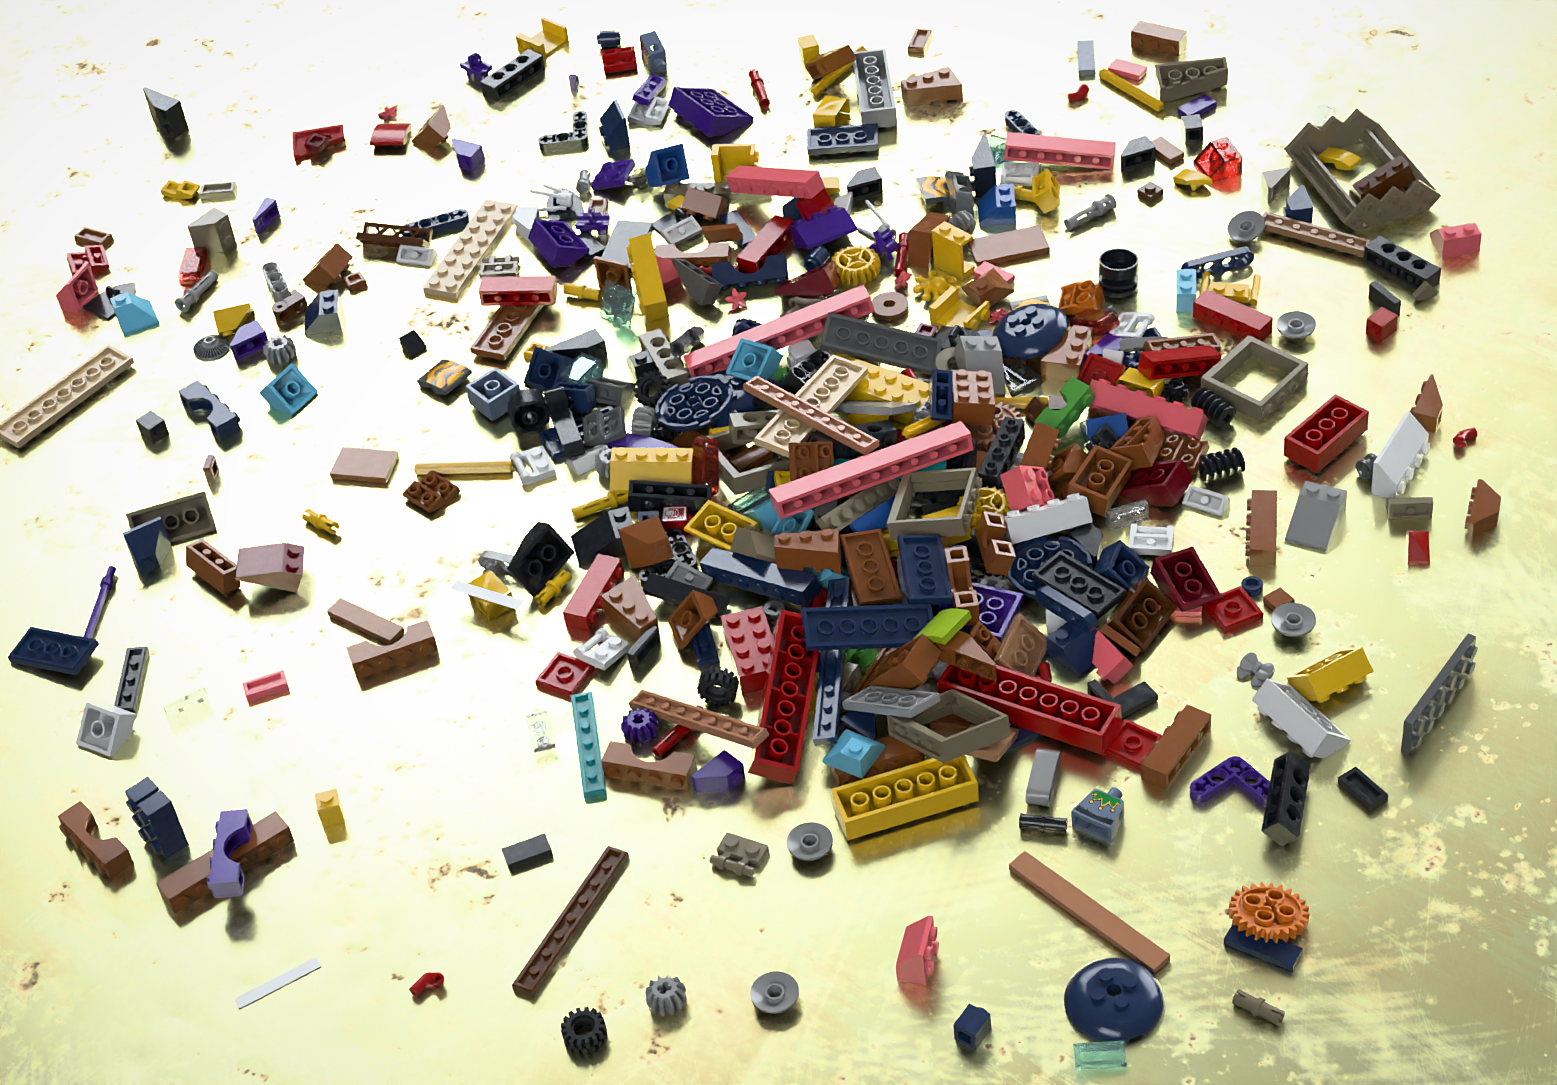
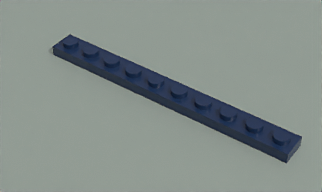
M850 577L828 581L826 607L850 606L852 585ZM845 650L821 651L813 730L815 746L837 743Z

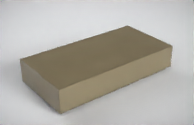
M236 181L201 184L200 200L235 197Z

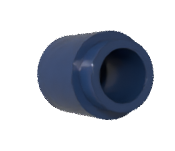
M599 31L597 45H601V48L621 45L620 31Z
M821 246L814 247L805 258V269L810 271L824 265L830 257L828 251Z

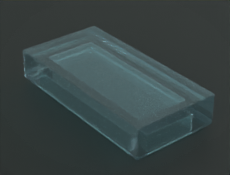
M758 488L730 503L727 507L743 515L769 499L770 494L765 493V488Z
M1124 1040L1073 1044L1076 1070L1127 1067Z

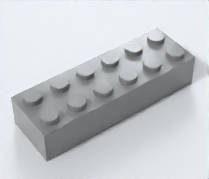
M886 48L854 52L857 60L852 62L861 124L878 123V128L896 126V104Z

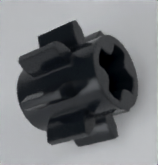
M1181 379L1170 380L1169 385L1164 384V398H1168L1171 403L1174 401L1181 403L1184 398H1188V384H1184Z
M657 422L654 426L655 430L651 431L653 438L667 443L671 440L673 441L675 439L674 436L678 435L677 431L666 428L660 422Z

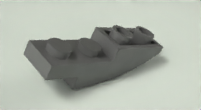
M946 170L944 177L950 192L949 204L953 215L959 211L966 210L974 217L973 192L969 175Z

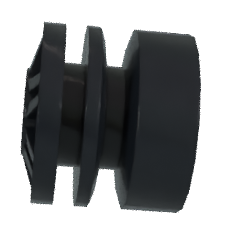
M1123 248L1109 249L1100 254L1098 258V282L1102 286L1103 294L1114 298L1133 295L1138 289V255L1131 250Z

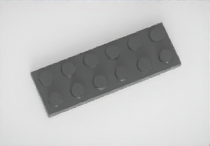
M828 312L820 349L903 369L912 368L916 372L931 375L932 370L936 369L935 360L940 353L942 339Z
M1469 633L1466 635L1404 720L1401 752L1410 755L1414 748H1419L1424 734L1431 731L1434 720L1442 716L1444 706L1452 702L1455 691L1462 688L1465 677L1473 673L1476 665L1473 660L1478 650V647L1475 646L1476 636Z

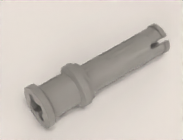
M1108 193L1099 201H1093L1088 208L1065 219V227L1071 230L1095 216L1104 215V212L1109 209H1115L1117 202L1114 196ZM1086 214L1085 217H1083V218L1077 220V218H1079V217H1081V216H1083V215Z
M210 270L192 288L186 289L184 294L174 301L177 309L181 312H187L193 303L198 302L199 296L218 280V274L214 270Z

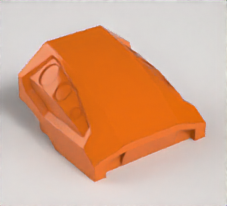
M1086 280L1061 286L1062 292L1058 308L1065 315L1091 314L1103 309L1104 295L1099 282L1093 283L1092 280Z

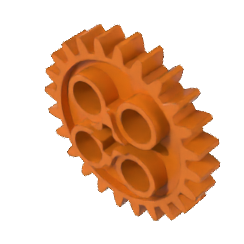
M1260 882L1259 887L1251 883L1250 889L1242 886V891L1236 890L1235 895L1231 896L1228 909L1229 919H1233L1232 925H1238V931L1246 930L1245 936L1248 937L1253 934L1256 941L1262 937L1265 943L1269 939H1273L1275 943H1278L1280 938L1288 942V937L1295 940L1297 934L1303 935V930L1307 929L1310 913H1308L1309 906H1305L1306 901L1303 899L1299 900V893L1292 895V889L1284 891L1283 885L1275 888L1273 883L1265 886L1263 882Z

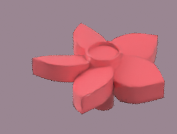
M385 106L384 111L378 113V116H383L384 120L388 117H396L398 108H388V106Z
M903 270L899 278L894 280L897 284L894 290L896 291L900 286H908L909 283L907 281L910 280L912 274L906 273Z
M733 288L732 296L725 299L727 302L732 303V310L737 309L738 305L740 307H747L746 302L743 300L747 292H741L738 295V292Z
M1003 307L997 309L996 312H991L990 316L992 318L989 320V324L996 321L999 322L1009 312H1005Z

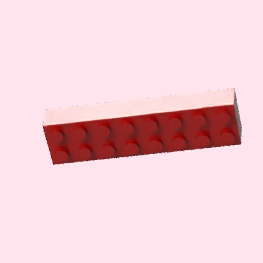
M783 609L775 623L756 725L767 729L769 736L755 749H752L748 773L792 784L798 773L819 651H806L800 614Z
M951 664L948 665L937 681L939 694L954 689L1008 715L1011 725L1103 755L1122 724L1121 705L998 665H996V681L983 678L980 675L962 670Z

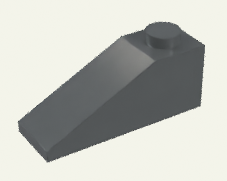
M673 258L672 263L688 294L696 299L695 302L699 305H714L723 284L689 261Z

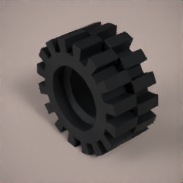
M648 371V373H643L644 377L639 376V383H635L638 387L634 388V392L637 393L634 396L642 405L655 409L660 397L672 385L669 384L671 383L670 380L664 375L655 371ZM657 383L656 393L649 397L650 387Z
M714 666L710 667V669L706 668L700 674L697 694H700L699 697L701 699L705 698L704 702L708 703L711 701V705L715 706V703H718L719 706H723V703L729 705L730 702H734L737 695L738 677L734 676L733 671L728 673L727 668L721 670L720 666H717V669Z
M580 1007L576 1008V1013H573L572 1010L568 1012L569 1017L565 1016L563 1018L564 1023L561 1022V1033L564 1044L568 1047L569 1051L573 1052L575 1050V1054L578 1055L583 1051L584 1055H588V1050L594 1053L596 1052V1046L599 1049L602 1048V1042L605 1043L607 1040V1029L602 1014L600 1012L597 1013L594 1008L589 1011V1007H584V1011H581ZM581 1027H593V1030L586 1035L575 1034Z

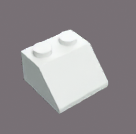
M86 702L76 744L111 757L131 736L136 714L105 702Z

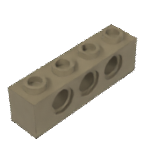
M659 328L639 335L641 351L648 350L655 372L667 377L672 387L676 384L681 386L689 382L691 375L688 368H684L682 358L673 356L669 352L670 340L667 334L664 335Z
M780 410L729 414V433L733 444L754 442L759 432Z

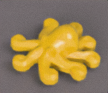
M935 270L928 272V278H924L923 275L916 276L915 280L918 285L913 287L914 294H919L924 289V294L921 296L922 301H929L932 296L933 303L951 286L958 288V292L960 290L958 285H953L957 282L955 276L949 278L937 276V271Z

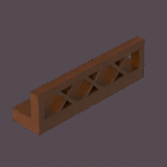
M365 222L363 232H357L356 239L362 244L396 248H399L400 245L430 248L433 230L430 228ZM369 227L376 228L378 233H368ZM388 229H392L395 233L394 235H383ZM405 231H409V233L411 234L410 237H402L399 235H401ZM421 233H427L426 240L416 237Z

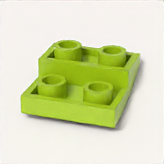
M964 609L943 610L913 639L924 634L933 644L936 642L945 645L972 618L970 611Z

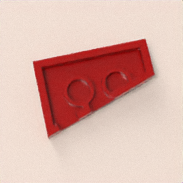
M343 124L292 132L294 160L297 161L316 153L305 147V143L313 133L329 138L330 142L324 149L345 141Z

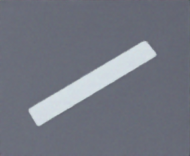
M458 580L451 587L452 590L516 610L523 603V600Z
M314 957L234 1000L237 1006L242 1008L321 967V963L317 957Z

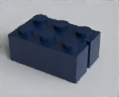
M148 776L125 790L128 798L126 805L134 813L132 816L133 821L140 827L138 833L144 842L147 840L150 842V847L155 854L160 853L165 859H168L189 845L172 801L162 790H159V787Z

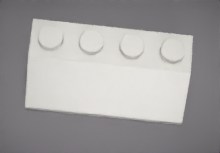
M1405 412L1374 461L1371 494L1387 499L1397 498L1399 494H1403L1407 481H1411L1415 468L1420 467L1423 455H1427L1429 452V433L1411 412Z
M1076 493L1068 495L1066 500L1059 501V499L1047 501V505L1041 507L1039 504L1028 506L1027 510L1019 512V510L1007 512V516L1004 517L1007 529L1004 533L1003 541L1016 544L1093 522L1087 497Z
M1267 678L1252 698V701L1258 706L1257 710L1263 715L1272 718L1271 723L1280 730H1285L1288 733L1286 735L1287 738L1296 744L1299 743L1303 747L1301 749L1302 752L1311 758L1315 756L1324 759L1351 742L1347 735L1291 685Z

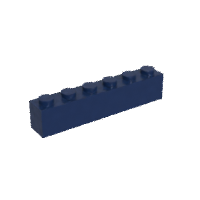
M713 547L700 561L702 572L712 577L713 581L786 601L794 605L807 608L821 592L817 576L800 570L777 568V564L721 548Z

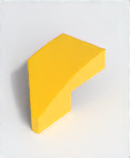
M1183 169L1173 176L1174 184H1190L1192 191L1201 185L1210 186L1213 184L1210 177L1191 169Z

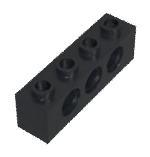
M527 49L481 80L483 96L498 102L545 70L543 55Z
M1378 236L1364 246L1363 261L1413 289L1416 290L1424 281H1427L1433 287L1440 284V267L1384 237Z
M1005 416L978 471V477L982 478V488H985L987 485L989 488L996 486L997 490L1002 488L1003 483L1000 475L1011 469L1025 440V420Z
M888 420L853 426L879 440V447L870 453L897 444V429ZM821 431L811 433V442H833L834 459L862 454Z
M629 480V512L663 511V507L688 506L689 514L695 516L708 500L711 501L712 485Z
M1292 751L1274 759L1261 829L1264 834L1281 847L1299 838L1311 768L1308 763Z

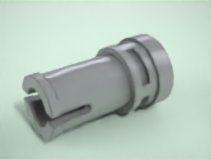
M586 169L580 171L579 179L576 183V190L581 194H586L590 190L589 180L591 173H588L589 170Z

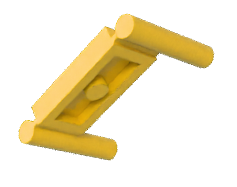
M1208 271L1203 272L1199 296L1207 289L1239 303L1250 302L1252 305L1257 304L1261 282L1260 275H1254L1251 289L1250 285L1240 283L1211 282L1209 286L1211 274Z

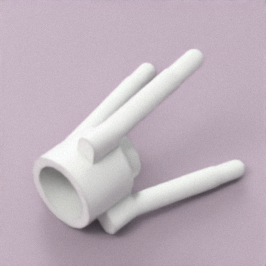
M543 184V187L558 192V194L530 190V193L557 198L556 203L560 204V206L539 208V212L567 210V207L572 206L573 193H569V191Z
M866 200L865 203L882 223L878 227V231L882 233L889 228L896 237L897 231ZM858 227V231L874 237L873 232Z

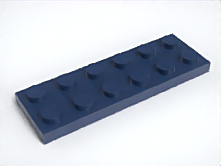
M931 604L801 608L800 611L806 651L899 648L913 640L933 619Z

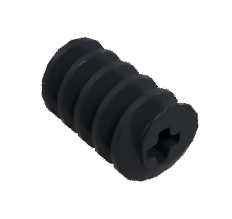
M1204 387L1197 390L1191 399V406L1202 409L1208 420L1217 427H1224L1229 424L1236 414L1234 407L1225 402L1223 398H1220L1218 394H1214V391L1207 390Z
M1233 447L1231 450L1225 449L1223 452L1217 451L1215 454L1209 453L1207 456L1201 455L1199 458V473L1204 482L1207 480V475L1213 480L1215 477L1214 473L1221 478L1222 471L1229 476L1230 469H1232L1234 474H1237L1238 467H1240L1242 472L1246 468L1244 457L1237 447Z

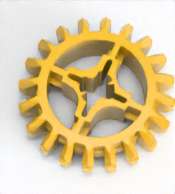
M862 245L850 248L846 246V249H840L839 252H836L831 257L842 285L848 284L851 287L852 285L858 286L862 284L865 286L866 282L871 283L880 274L881 261L878 253H875L874 249H869L868 246L865 248Z
M988 485L985 488H979L978 501H975V512L971 515V528L976 527L983 511L1003 514V517L1007 516V512H1010L1011 508L1003 489L997 490L996 486L989 488ZM963 496L960 497L957 506H961Z

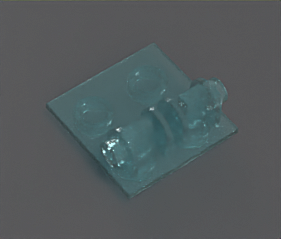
M606 280L600 317L612 321L614 327L619 328L622 325L630 328L637 292Z

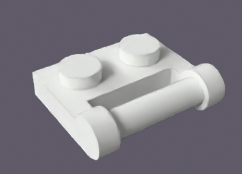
M1003 162L1000 185L1005 183L1031 184L1032 186V177L1039 174V163Z
M1122 312L1109 333L1122 339L1140 338L1148 326L1153 324L1155 316L1148 312ZM1142 322L1138 327L1137 331L1135 333H1132L1138 325V323Z
M543 445L523 452L514 451L509 455L511 462L515 464L520 474V480L523 485L556 475L555 468ZM523 462H528L533 471L532 473L527 472Z
M1131 524L1129 548L1135 554L1163 556L1172 553L1174 526L1149 527Z
M600 628L582 646H577L573 650V654L577 659L605 671L629 651L630 642L609 634L605 628ZM599 642H603V643H602L599 647H597L594 651H592L591 653L588 652V651L591 650L594 646H596Z

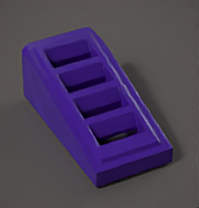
M266 197L253 216L252 221L257 234H260L280 214L276 199Z

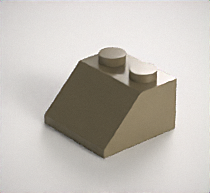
M215 207L187 225L197 255L224 252L237 243L228 214Z
M746 525L745 528L736 527L730 551L776 564L773 532L762 530L759 533L757 532V527Z

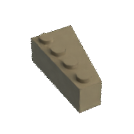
M1226 57L1156 64L1154 81L1158 100L1167 103L1228 85L1229 68Z

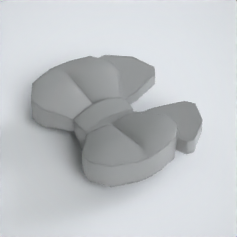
M1249 652L1244 655L1239 663L1240 667H1236V674L1239 679H1244L1251 672L1255 674L1251 685L1257 688L1261 687L1267 678L1271 679L1275 672L1273 663L1262 664L1258 661L1255 652Z

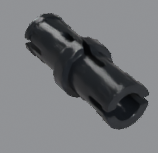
M1020 813L1019 828L1040 830L1043 833L1045 831L1066 833L1068 818L1050 817L1047 814L1029 815Z

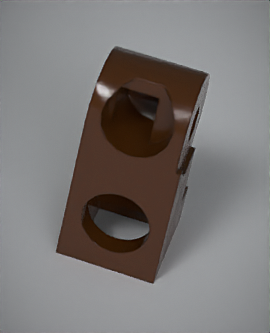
M296 289L290 291V296L283 301L273 304L272 311L276 322H288L305 312L308 306L306 298Z

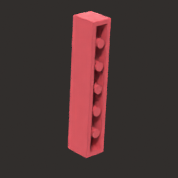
M1007 132L1004 160L1113 170L1116 142Z
M739 165L726 176L732 193L812 199L825 187L820 172L813 170Z
M1099 379V381L1091 380L1089 386L1095 398L1088 407L1113 415L1126 413V418L1135 422L1140 418L1156 416L1162 430L1177 435H1187V438L1197 441L1201 440L1208 421V417L1202 409L1192 407V409L1185 408V405L1180 402L1174 401L1172 404L1166 402L1165 398L1156 395L1152 398L1147 396L1146 392L1136 390V392L1129 391V388L1124 385L1118 384L1116 387L1110 385L1111 383L1104 379Z

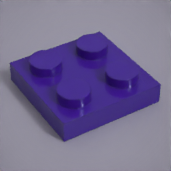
M622 159L617 162L604 163L590 184L592 189L599 190L623 186L636 163L633 159Z

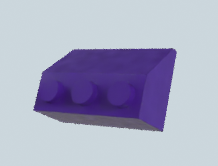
M837 205L828 207L827 211L823 213L815 212L810 215L811 218L797 219L794 221V224L789 226L795 247L808 250L858 231L856 224L846 209Z
M534 219L528 239L549 262L550 266L554 268L568 267L589 253L590 249L566 221Z

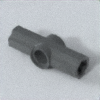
M694 325L669 344V352L673 356L679 357L688 353L705 338L704 329L701 326L696 327Z

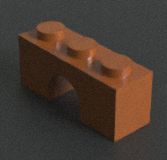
M983 511L974 531L986 572L1007 576L1016 556L1012 543L1003 541V536L1007 529L1003 514Z

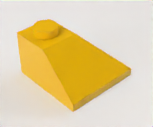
M247 303L213 311L217 333L219 335L223 334V337L234 335V332L238 331L239 327L243 326L254 312V307Z

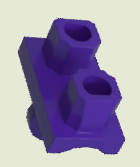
M475 52L468 55L467 61L459 63L460 68L466 70L468 76L474 77L477 75L478 81L489 76L488 72L493 70L492 65L482 61L480 54Z
M589 207L588 212L578 214L577 223L575 224L576 230H580L581 233L588 231L591 234L592 229H597L599 235H607L611 216L610 214L595 212L594 207Z
M889 228L882 233L878 230L874 231L873 235L876 242L872 243L869 249H874L879 257L885 252L887 259L891 261L894 259L892 253L900 248L894 234Z

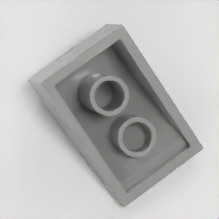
M960 336L954 350L958 368L967 371L984 370L992 372L994 396H1005L1002 350L997 336Z
M1305 481L1298 496L1285 541L1327 551L1346 510L1347 490Z

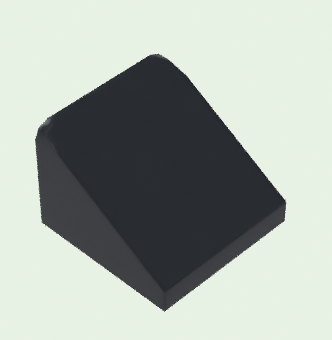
M415 330L399 338L401 348L411 357L427 349L426 344Z

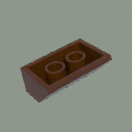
M1399 155L1348 188L1359 202L1368 193L1381 200L1392 186L1400 190L1416 179L1408 162L1402 155Z
M1145 577L1131 586L1127 596L1119 602L1103 625L1106 624L1141 648L1140 650L1143 652L1177 607Z

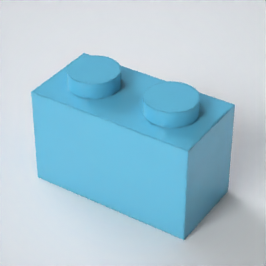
M1196 269L1176 270V312H1193V301L1196 299Z

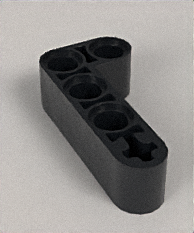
M820 349L793 366L781 382L783 388L795 395L831 355Z
M563 385L543 391L550 412V418L566 460L586 454L570 411Z

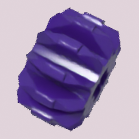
M637 707L636 711L629 710L628 715L623 716L621 731L626 741H631L633 745L640 742L642 745L644 741L651 742L652 737H657L659 723L654 712H649L647 708L641 711Z

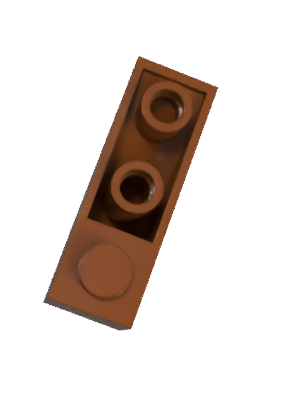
M849 44L817 55L804 66L811 78L815 80L857 60Z
M1430 373L1428 380L1423 381L1421 394H1417L1416 406H1412L1410 412L1426 431L1436 433L1442 420L1443 403L1434 374Z
M959 630L945 645L935 643V646L942 651L938 660L980 675L983 678L993 681L997 680L996 663L968 633Z

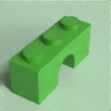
M1073 376L1059 391L1064 401L1067 402L1066 405L1060 410H1052L1046 407L1034 421V423L1039 422L1058 429L1057 438L1059 439L1067 434L1068 429L1080 418L1083 411L1092 404L1095 398L1091 387Z

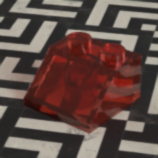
M1227 136L1210 141L1193 160V164L1200 173L1210 177L1212 182L1242 175L1243 156Z

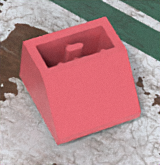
M1019 465L1000 475L1011 511L1019 510V512L1027 510L1028 506L1039 504L1041 507L1047 505V501L1054 499L1044 467Z
M928 915L906 926L896 962L897 981L926 985L928 975L932 976L934 970V961L932 959L933 956L938 955L939 941H936L938 927L934 926L933 916Z

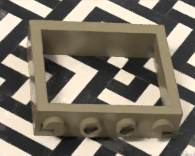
M1248 335L1201 377V388L1204 387L1207 390L1214 391V394H1218L1220 398H1223L1225 402L1229 403L1237 411L1261 422L1278 405H1281L1290 394H1293L1302 383L1306 382L1309 375V363ZM1251 356L1290 373L1260 401L1222 383Z
M729 430L699 438L700 456L734 495L765 487L768 471H790L789 458L776 453L781 457L782 461L738 473L721 451L749 443L733 444Z
M962 468L919 471L903 475L887 520L891 540H897L898 536L902 535L966 536L967 529L971 526V515L975 512V501H978L979 498L978 491L979 488H982V478L978 477L977 469ZM966 489L958 516L906 520L914 493Z
M954 689L940 693V702L912 718L887 715L890 736L942 763L1010 737L1008 715ZM953 713L977 725L947 738L922 726Z

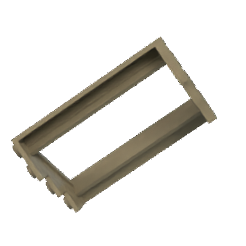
M1358 108L1344 122L1332 115L1321 128L1308 121L1284 148L1340 220L1355 231L1429 210L1442 196L1380 123ZM1365 142L1383 165L1402 155L1410 165L1416 180L1403 187L1406 191L1405 193L1392 186L1381 200L1368 193L1356 205L1316 155L1321 154L1328 147L1341 149Z

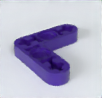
M1232 756L1195 779L1190 784L1189 794L1193 801L1204 803L1235 783L1259 805L1266 807L1270 781L1241 757ZM1219 776L1224 780L1217 783L1212 781V778ZM1247 779H1255L1257 783L1250 785L1245 781Z

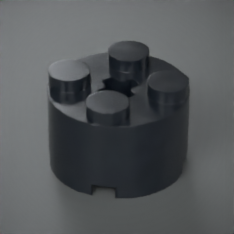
M523 389L510 395L507 408L513 428L525 435L541 432L543 427L550 421V412L543 394L538 389Z

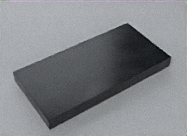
M1059 551L1032 573L1033 581L1041 586H1050L1088 609L1095 615L1097 620L1127 596V590L1062 551Z

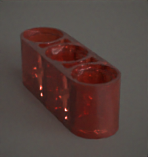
M205 247L185 248L178 272V281L181 287L194 286L202 279L207 262Z
M1088 309L1071 318L1069 322L1071 328L1073 325L1093 327V335L1104 336L1120 324L1117 315L1111 311Z
M700 435L693 441V484L706 485L708 483V485H712L711 497H713L719 490V447L716 440Z

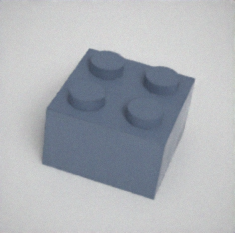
M497 367L465 386L469 404L492 421L508 412L507 406L510 395L521 390L519 383Z

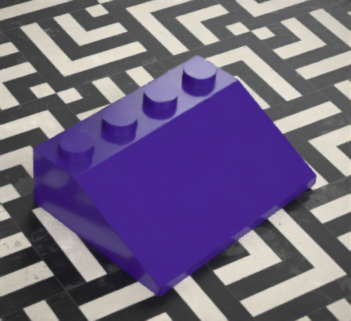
M674 87L668 104L674 110V113L684 117L685 121L691 122L696 129L702 130L704 135L708 137L723 136L754 120L752 115L714 88Z
M972 582L979 604V621L1000 642H1003L1014 616L1019 612L1023 594ZM953 602L947 605H931L933 618L943 610L954 609ZM974 625L963 626L960 631L969 634Z

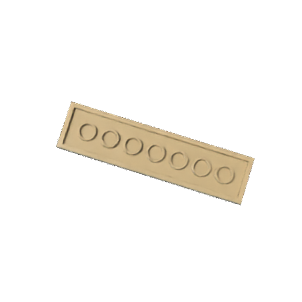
M485 199L425 283L423 292L425 294L457 299L480 267L482 259L487 257L512 221V215L515 214L518 204Z
M109 344L3 420L0 423V438L17 448L25 445L48 426L55 423L71 409L134 364L133 357Z
M833 354L795 396L831 414L868 374V367ZM780 410L755 437L754 444L789 458L788 443H805L811 436V433L817 429Z

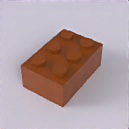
M964 369L951 370L953 371L952 423L961 421L963 424L993 425L995 398L992 372L984 370L967 371Z
M1095 445L1069 483L1067 496L1079 493V495L1087 497L1090 511L1105 517L1130 479L1133 460Z
M922 634L887 654L866 685L868 687L876 685L910 690L916 685L921 686L928 679V672L938 664L939 661L937 659L942 651Z

